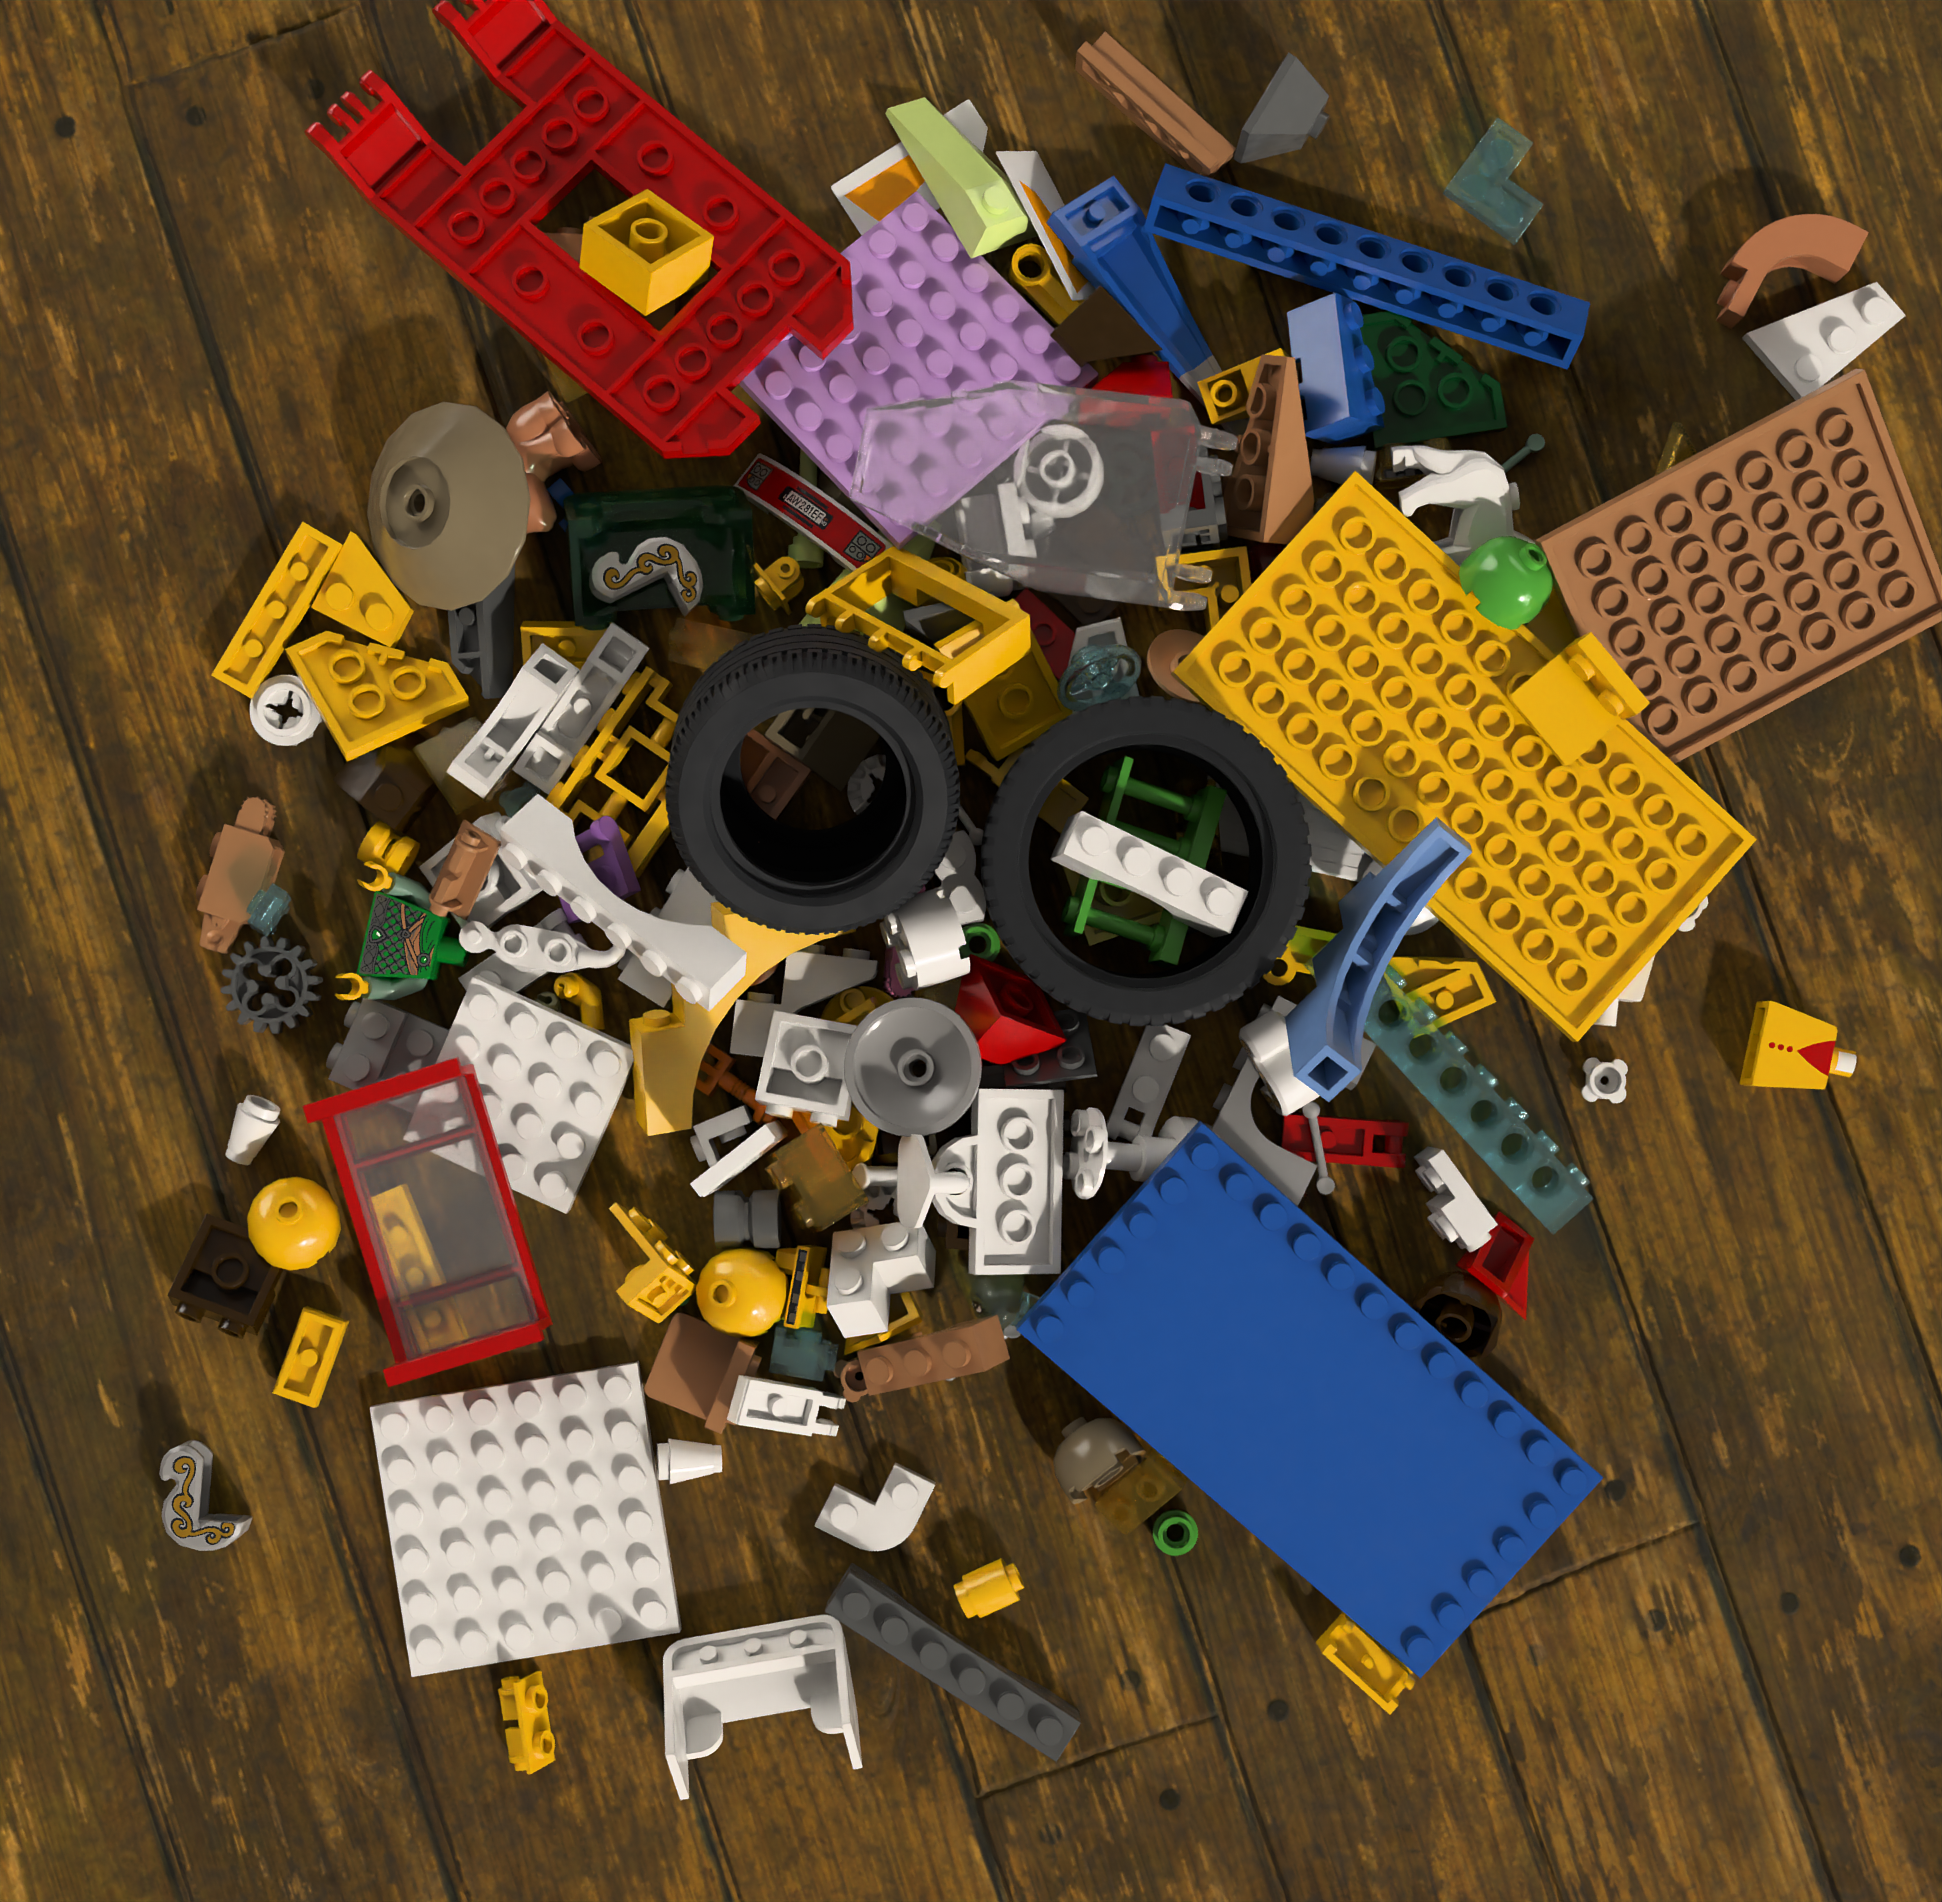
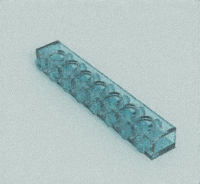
M1324 945L1315 955H1313L1303 965L1314 978L1315 974L1312 958L1315 957L1326 945ZM1388 964L1373 996L1365 1021L1364 1032L1538 1221L1554 1235L1594 1199L1585 1189L1590 1181L1572 1162L1567 1167H1564L1554 1156L1560 1150L1559 1147L1542 1129L1536 1134L1524 1123L1529 1117L1527 1112L1511 1096L1504 1101L1493 1090L1499 1082L1481 1063L1476 1068L1470 1065L1463 1057L1468 1051L1467 1047L1450 1030L1443 1035L1432 1022L1438 1016L1420 997L1414 1002L1411 1001L1401 990L1407 985L1406 981ZM1389 1000L1398 1001L1401 1007L1399 1018L1393 1023H1382L1378 1015L1381 1005ZM1421 1033L1428 1034L1431 1039L1430 1050L1423 1056L1411 1055L1409 1044L1412 1038ZM1449 1067H1458L1462 1075L1460 1083L1453 1089H1443L1440 1084L1442 1072ZM1481 1100L1490 1101L1492 1106L1490 1116L1482 1122L1472 1121L1471 1109L1473 1105ZM1512 1133L1520 1134L1522 1138L1521 1148L1514 1154H1503L1501 1150L1503 1139ZM1540 1167H1550L1552 1170L1551 1181L1544 1187H1533L1532 1176L1534 1172Z

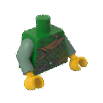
M370 861L364 863V865L377 871V877L372 883H366L357 879L358 884L370 891H375L357 974L340 973L336 976V978L349 979L352 983V989L349 994H335V996L340 1000H355L360 996L364 999L396 1000L421 991L428 980H438L442 963L465 967L470 952L461 946L458 938L448 936L451 919L446 916H437L429 910L431 906L428 900L430 892L420 882L394 872L388 873L384 867Z

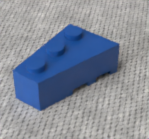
M1333 293L1288 311L1292 357H1295V363H1301L1303 382L1298 385L1300 399H1305L1307 420L1304 421L1306 437L1339 445L1385 428L1382 413L1385 412V403L1381 392L1374 386L1371 371L1374 369V359L1370 349L1363 342L1360 328L1363 327L1364 322L1357 303L1350 298Z

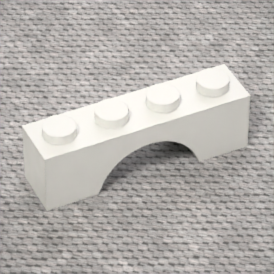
M1084 811L1068 817L1050 860L1090 879L1109 882L1134 891L1164 907L1172 914L1173 919L1213 938L1231 934L1249 892Z

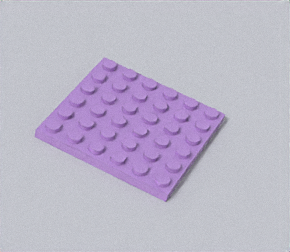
M917 191L840 253L851 264L854 329L822 360L789 333L739 383L748 395L898 550L904 547L1017 451L1026 440H1030L1039 430L1044 428L1097 383L1099 376L1098 372L1089 363L1081 368L1050 336L1054 328L981 255L970 258L952 226Z

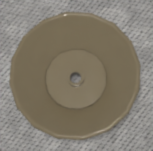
M441 402L412 413L387 439L372 472L367 511L374 552L391 582L419 605L452 611L483 601L509 576L524 545L531 499L523 458L504 426L476 406Z

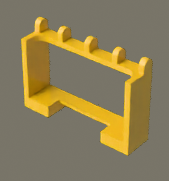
M894 545L812 597L805 607L807 614L814 618L820 617L822 627L833 625L836 630L842 633H850L857 629L870 637L868 647L874 651L882 652L889 647L904 655L902 666L906 669L915 671L924 666L935 672L933 683L941 688L947 687L948 702L956 705L1031 652L1030 614L903 548L898 550ZM891 593L917 607L932 596L983 623L984 638L951 659L864 611Z

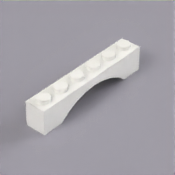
M539 794L532 798L500 828L501 852L505 860L517 870L523 868L536 878L538 885L551 896L558 895L565 900L582 921L586 923L592 921L604 930L612 944L619 949L624 950L627 948L640 958L642 965L654 976L659 977L662 975L675 985L677 992L689 1003L695 1004L697 1002L707 1011H710L745 976L747 952L714 927L708 925H687L663 920L634 908L614 895L598 880L584 860L575 839L572 819Z

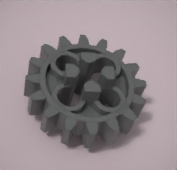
M268 936L261 937L260 948L254 942H245L244 948L247 954L243 956L232 953L230 958L236 964L235 969H224L222 971V975L231 979V985L220 988L221 993L230 994L233 997V1000L226 1006L227 1011L240 1010L241 1014L237 1022L240 1025H247L254 1020L253 1031L263 1033L268 1023L272 1034L283 1032V1022L291 1029L300 1027L297 1018L299 1014L305 1017H311L314 1014L311 1008L307 1006L309 1000L321 1001L322 996L313 992L312 989L313 985L323 982V977L312 976L310 972L318 964L315 959H302L306 952L304 946L297 945L290 951V939L280 937L276 947L272 937ZM288 959L292 964V970L288 975L280 976L282 974V966L280 964ZM256 963L259 965V974L277 978L274 984L278 989L290 990L295 994L296 1000L294 1005L287 1007L285 1005L286 999L281 994L267 993L270 987L268 983L251 979L248 973L249 967ZM264 994L261 997L263 1007L256 1011L252 1006V1000L256 995Z

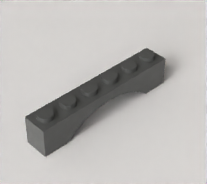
M851 1563L827 1601L826 1613L1056 1762L1081 1724L1079 1709L1042 1685L1008 1670L966 1645L918 1611L888 1585L854 1563Z

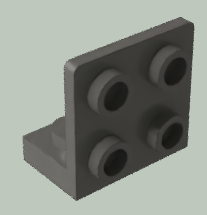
M1206 441L1197 442L1206 509L1197 510L1194 507L1186 506L1176 508L1170 514L1160 515L1167 556L1220 550V541L1228 540L1217 454L1208 455Z

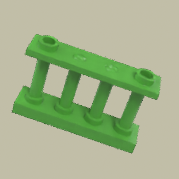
M1124 756L1113 762V766L1108 765L1100 781L1099 790L1105 793L1097 818L1205 870L1227 790L1209 785L1198 790L1197 794H1192L1188 797L1129 777L1133 758ZM1123 794L1184 814V819L1189 821L1184 838L1179 837L1178 840L1116 820ZM1080 874L1075 895H1070L1067 898L1062 910L1061 922L1066 923L1063 932L1064 936L1072 938L1081 935L1085 925L1146 944V949L1151 951L1148 960L1150 964L1162 968L1178 964L1188 925L1173 919L1172 914L1165 908H1163L1159 924H1154L1153 927L1090 907L1097 883L1100 880L1090 879ZM1100 881V882H1103V883H1106V884H1109V885H1112V886H1115V887H1118V888H1121V889H1124V890H1127V891L1136 893V892L1131 891V890H1129V889H1126V888H1124V887H1121V886H1118V885H1115V884H1112V883H1109V882Z

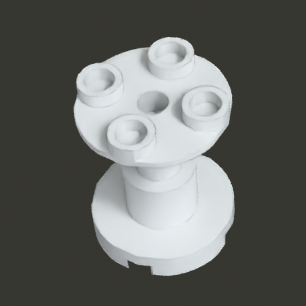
M1091 1107L1086 1110L1076 1109L1071 1118V1133L1073 1136L1070 1152H1065L1063 1156L1062 1176L1064 1179H1071L1075 1194L1080 1199L1086 1200L1096 1194L1102 1183L1105 1169L1129 1171L1134 1181L1145 1182L1198 1121L1194 1118L1173 1116L1165 1122L1158 1137L1138 1135L1134 1138L1132 1144L1108 1142L1106 1122L1102 1112L1097 1108Z

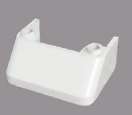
M816 1615L685 1638L674 1642L665 1651L663 1656L665 1756L680 1800L689 1799L688 1760L708 1756L718 1749L723 1740V1723L811 1708L813 1723L821 1732L827 1734L844 1733L853 1769L862 1768L857 1707L845 1637L840 1622L830 1615Z

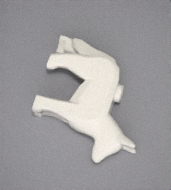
M1417 445L1391 447L1393 472L1412 468L1420 469L1426 475V477L1408 488L1398 492L1401 513L1405 517L1412 516L1418 507L1429 503L1454 508L1449 537L1434 541V543L1459 566L1473 551L1493 538L1512 536L1535 544L1533 540L1513 529L1512 510L1520 508L1516 482L1508 483L1505 469L1486 452L1475 450L1446 451Z

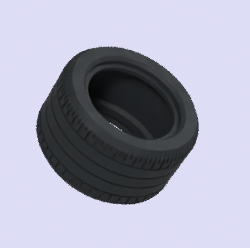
M802 624L788 626L786 629L783 627L772 629L767 634L762 632L751 637L750 641L744 640L734 646L733 651L730 649L720 656L718 662H713L704 672V675L700 676L684 701L683 708H681L676 722L665 788L667 817L676 847L680 850L679 853L687 867H689L690 872L698 882H701L702 887L711 896L715 895V899L726 908L730 907L731 911L740 917H747L748 921L755 922L760 926L766 925V928L769 929L772 928L776 931L785 930V933L791 932L798 935L800 933H805V935L824 933V935H827L829 933L836 934L841 930L843 932L851 929L854 930L860 925L864 927L869 923L876 922L878 918H884L886 915L893 913L894 909L898 910L902 905L906 904L909 898H913L923 888V884L926 885L935 873V869H938L944 859L945 853L948 851L953 839L952 835L955 833L960 807V780L950 725L943 706L927 679L923 678V674L918 669L910 671L902 666V654L895 653V650L889 647L882 652L874 651L868 647L870 637L866 634L860 635L859 631L853 630L850 633H842L836 630L833 625L822 627L821 624H807V626L802 627ZM813 707L837 710L860 719L880 734L886 756L883 781L872 802L859 815L848 822L832 828L807 830L794 828L775 820L755 803L742 778L740 766L742 744L745 735L761 722L779 713Z

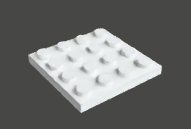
M476 975L472 977L436 1064L459 1057L461 1066L474 1065L511 1189L567 1214L571 1210L632 1071L634 1059L631 1045ZM457 1081L423 1092L403 1138L404 1140L414 1142L470 1124ZM474 1137L430 1151L486 1177Z

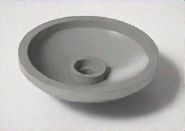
M924 998L897 999L874 1009L860 1022L852 1034L844 1060V1076L847 1090L858 1111L865 1119L879 1129L905 1137H911V1134H921L922 1136L935 1134L955 1123L972 1104L980 1085L982 1073L979 1045L968 1024L947 1006ZM919 1060L924 1061L927 1067L926 1073L922 1077H916L913 1073V1065Z

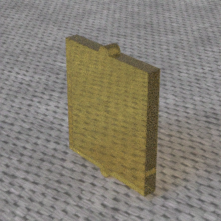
M476 715L450 729L442 727L439 735L415 746L413 749L456 815L482 801L489 803L493 799V795L517 783L519 780L510 768L499 783L497 782L483 799L446 772L452 761L482 727Z

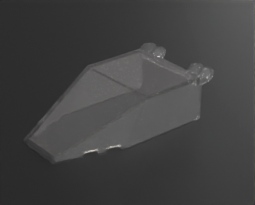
M1004 380L994 382L992 387L968 391L966 388L950 391L951 395L926 400L924 397L867 408L849 494L851 500L976 563L1035 590L1165 607L1180 611L1206 609V597L1194 592L1187 593L1173 590L1175 577L1196 583L1211 582L1213 571L1203 567L1179 564L1180 551L1196 471L1206 475L1225 477L1231 475L1233 468L1231 463L1222 459L1199 457L1201 445L1212 449L1234 450L1237 447L1238 438L1229 432L1202 426L1190 402L1174 398Z

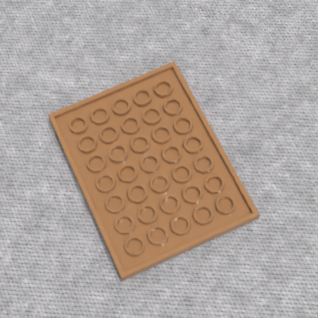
M1863 369L1852 370L1534 540L1535 544L1542 549L1547 557L1546 564L1552 574L1554 589L1575 638L1577 639L1592 632L1650 702L1641 712L1626 720L1674 764L1942 621V575L1867 374Z

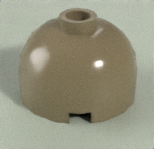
M1080 1417L1066 1426L1061 1432L1065 1440L1056 1449L1053 1460L1054 1472L1069 1500L1073 1504H1077L1088 1499L1083 1492L1084 1490L1093 1486L1099 1492L1139 1462L1134 1455H1144L1146 1451L1133 1433L1124 1424L1113 1418L1101 1417L1087 1423L1084 1417Z

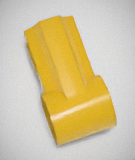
M1033 243L1025 244L1019 247L1013 254L1009 270L1010 283L1014 289L1026 294L1057 327L1085 301L1071 300L1046 249ZM1024 261H1034L1039 265L1042 273L1034 278L1025 277L1019 271L1018 266Z

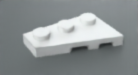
M1875 282L1748 332L1742 339L1791 396L1798 400L1823 386L1906 315L1878 282Z

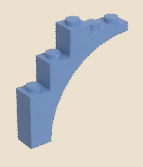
M1437 817L1376 876L1369 872L1339 901L1343 929L1312 958L1317 987L1285 1016L1293 1076L1328 1102L1362 1072L1361 1045L1365 1021L1375 991L1401 940L1437 890L1472 853L1470 843Z

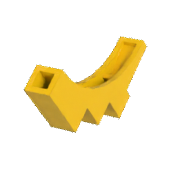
M720 902L710 903L712 927L747 952L745 976L710 1011H707L697 1002L692 1004L686 1001L677 992L675 985L671 983L673 1013L667 1010H650L643 1013V1017L629 1019L630 1041L634 1059L632 1070L636 1121L647 1136L692 1129L693 1093L702 1058L716 1028L731 1006L761 974L794 952L824 939L856 932V929L846 932L841 930L836 934L829 933L827 935H824V933H819V935L785 933V930L776 931L772 928H766V925L760 926L755 922H750L747 917H740L732 912L730 907L726 908Z

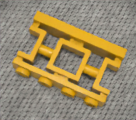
M648 666L642 673L635 671L623 687L622 693L626 696L616 710L610 708L603 715L596 728L600 734L591 747L585 744L579 750L571 763V767L575 770L565 784L561 781L558 782L546 799L572 819L573 828L576 827L584 814L594 821L603 816H609L615 821L628 801L647 814H650L656 803L660 800L662 803L628 850L631 864L638 878L671 832L665 799L668 765L644 799H641L610 776L635 741L669 764L670 752L665 750V748L673 738L679 716L662 704V701L673 687L672 683ZM653 687L654 690L645 703L665 718L650 739L630 725L622 737L617 739ZM603 761L604 763L594 777L614 790L599 813L579 799L570 812L567 813L566 811L597 766ZM619 827L625 847H627L633 836Z

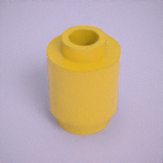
M1002 1558L963 1575V1581L954 1584L956 1596L968 1619L975 1615L982 1618L1019 1601L1018 1591L1025 1588L1014 1563L1006 1565Z

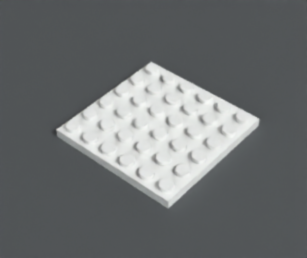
M639 1361L377 1404L370 1407L411 1677L680 1633L682 1627Z

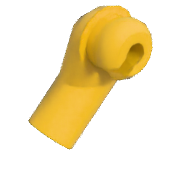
M568 972L565 975L559 976L554 982L555 994L559 998H565L580 1008L581 1022L596 1030L605 1029L602 996L598 986L578 973Z

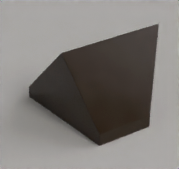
M1101 285L1056 327L1050 335L1081 368L1095 360L1163 350Z

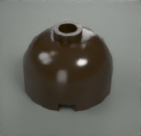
M1460 1271L1444 1272L1426 1281L1413 1299L1411 1307L1467 1357L1480 1355L1479 1360L1487 1357L1497 1346L1502 1324V1309L1496 1294L1471 1274Z

